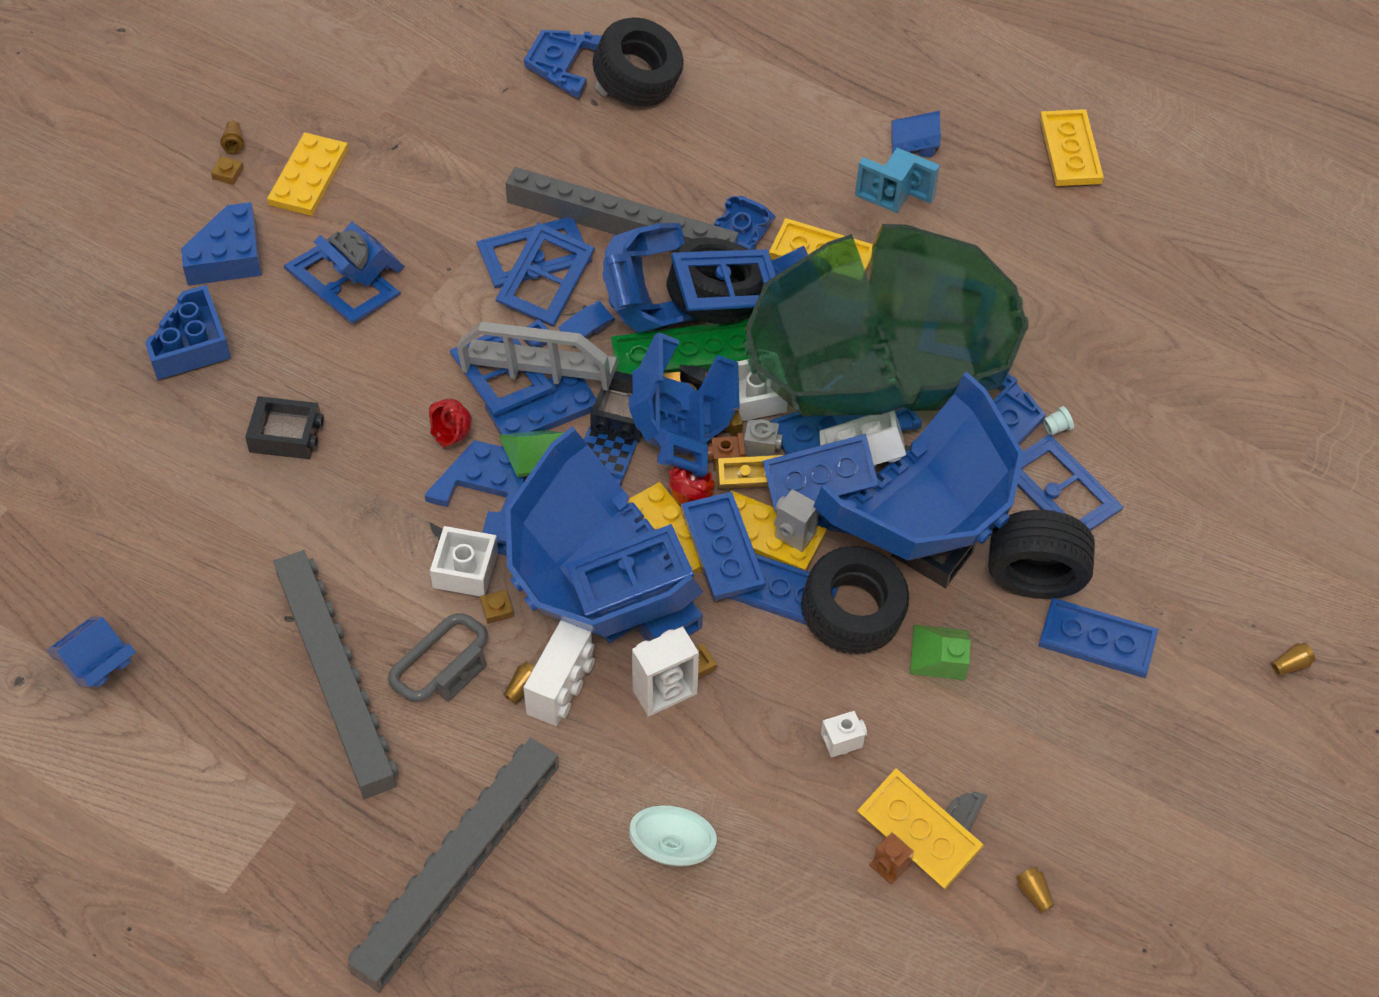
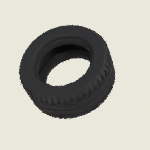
M702 237L687 241L676 252L747 249L727 240ZM673 262L671 263L666 287L672 301L686 314L704 322L726 325L743 321L754 313L756 308L687 311ZM757 264L727 265L731 270L729 277L735 296L761 295L764 284ZM718 266L688 267L697 298L730 297L725 280L719 279L715 274Z
M1051 510L1020 511L1010 514V519L1002 528L998 529L995 527L992 530L989 548V572L998 585L1014 594L1036 599L1062 598L1081 591L1093 577L1095 538L1082 521L1071 515Z

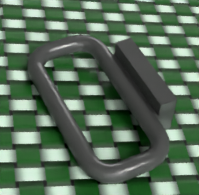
M456 613L448 616L392 667L388 675L390 687L405 699L414 702L426 700L438 690L440 696L449 702L487 666L482 651L488 639L487 629L467 614ZM463 624L477 634V638L423 689L414 691L399 680V676L452 626Z

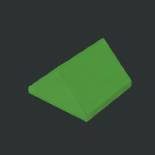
M543 430L501 434L499 437L516 476H529L550 444L560 437L563 432Z

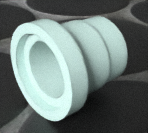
M1064 406L1059 407L1057 412L1043 418L1044 427L1051 436L1065 430L1071 431L1074 429L1072 417Z

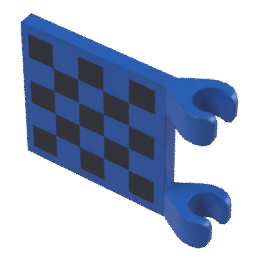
M589 426L584 441L622 487L638 442L610 434H601L590 430Z

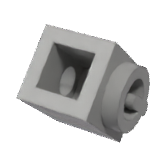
M748 419L744 438L745 455L754 457L774 456L776 449L781 450L783 435L778 434L779 424L771 423L764 419Z

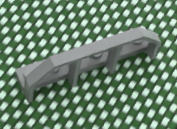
M480 322L462 336L457 345L461 369L465 373L468 372L470 365L473 364L509 369V375L512 379L516 378L519 370L552 374L554 384H559L562 376L602 381L603 390L608 391L618 366L617 357L607 356L579 333ZM480 334L503 337L504 343L475 340V338ZM513 338L547 342L548 348L515 345ZM557 344L575 346L583 353L558 350Z

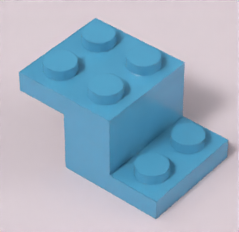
M896 148L885 166L863 157L858 165L855 196L895 213H898L909 195L931 204L935 198L940 165L899 148Z

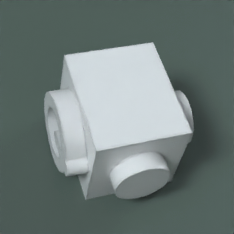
M851 711L823 720L821 735L832 758L863 748L867 729L863 720H858L855 711Z

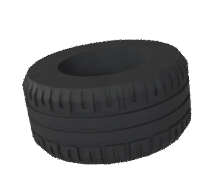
M632 17L620 19L607 27L596 47L592 64L599 84L610 96L624 104L646 107L661 103L671 94L682 73L684 59L678 42L663 26L651 20ZM624 54L634 55L643 59L652 70H644L634 66L626 59Z
M847 546L828 552L814 564L802 593L801 608L804 620L807 622V627L810 628L809 630L814 633L813 635L819 641L824 642L823 644L843 653L866 654V652L870 653L878 650V648H882L897 634L908 610L910 596L908 584L903 573L885 555L866 547ZM841 585L859 586L867 590L874 597L879 611L865 616L848 613L835 602L831 590Z

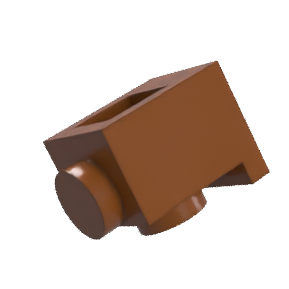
M737 433V436L711 438V445H708V461H712L713 471H716L715 463L718 458L745 457L743 433Z
M892 832L876 847L874 860L869 866L892 885L911 866L914 851Z

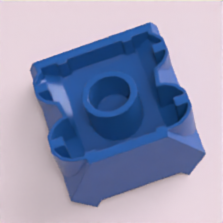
M940 111L891 120L892 154L896 148L910 153L918 152L921 157H933L936 150L939 149L941 141Z
M731 196L725 202L726 211L721 217L716 219L714 225L739 232L738 245L747 250H754L776 216L766 206L744 196Z

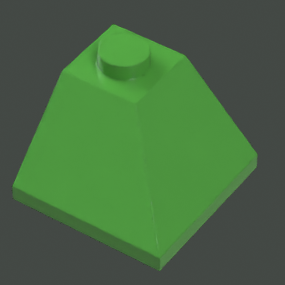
M914 624L910 674L965 680L970 660L971 640L969 631Z

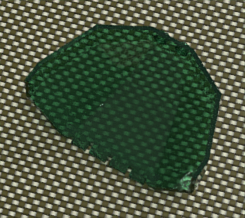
M906 224L881 225L872 245L867 307L869 314L875 317L869 319V326L872 337H874L873 343L876 354L885 366L881 376L883 377L886 396H889L890 403L911 411L940 410L953 396L963 374L966 372L987 391L1001 387L1012 367L1029 326L1028 318L1023 310V300L1019 296L1017 286L977 245Z
M852 234L827 242L764 284L745 328L747 340L743 341L747 355L752 357V359L748 360L752 375L757 374L762 382L802 416L882 415L906 407L904 392L899 381L895 363L893 362L885 330L883 327H878L882 321Z

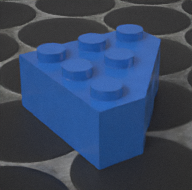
M252 202L227 205L181 248L182 266L188 286L262 276L257 225Z
M207 285L182 291L172 311L168 310L158 324L159 329L153 336L150 335L145 342L157 380L231 358L228 344Z

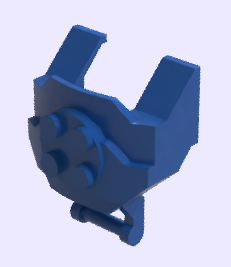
M657 223L615 235L605 250L602 276L609 294V303L622 321L638 333L661 330L699 320L683 312L673 301L653 304L649 297L643 274V257L677 250L685 243L680 223Z
M658 332L655 334L639 368L632 371L633 395L629 397V410L636 428L641 431L645 441L661 448L657 458L660 465L666 467L672 465L690 471L694 476L703 478L708 472V445L705 443L727 428L735 411L740 409L738 362L720 355L716 356L700 389L696 391L688 383L663 376L676 346L679 345V340ZM674 453L683 455L692 453L695 457V462L675 456Z

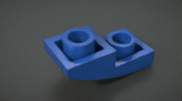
M599 300L573 315L561 324L558 329L563 332L579 333L588 338L592 333L596 335L600 333L615 318Z

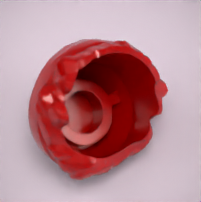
M447 398L434 402L429 406L430 434L436 438V442L445 448L458 444L467 438L472 425V417L467 408L458 400Z
M678 467L668 471L670 475L668 486L679 506L683 503L712 497L715 481L712 480L711 473L707 472L705 477L700 478L694 476L692 472Z

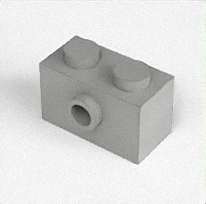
M793 489L786 497L782 496L775 507L777 511V517L774 521L776 526L775 537L803 552L817 532L819 512L813 507L815 501Z

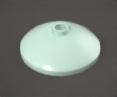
M653 806L643 809L632 818L629 828V836L633 845L644 856L668 866L684 867L700 863L713 854L717 842L716 832L707 820L690 810L675 806Z

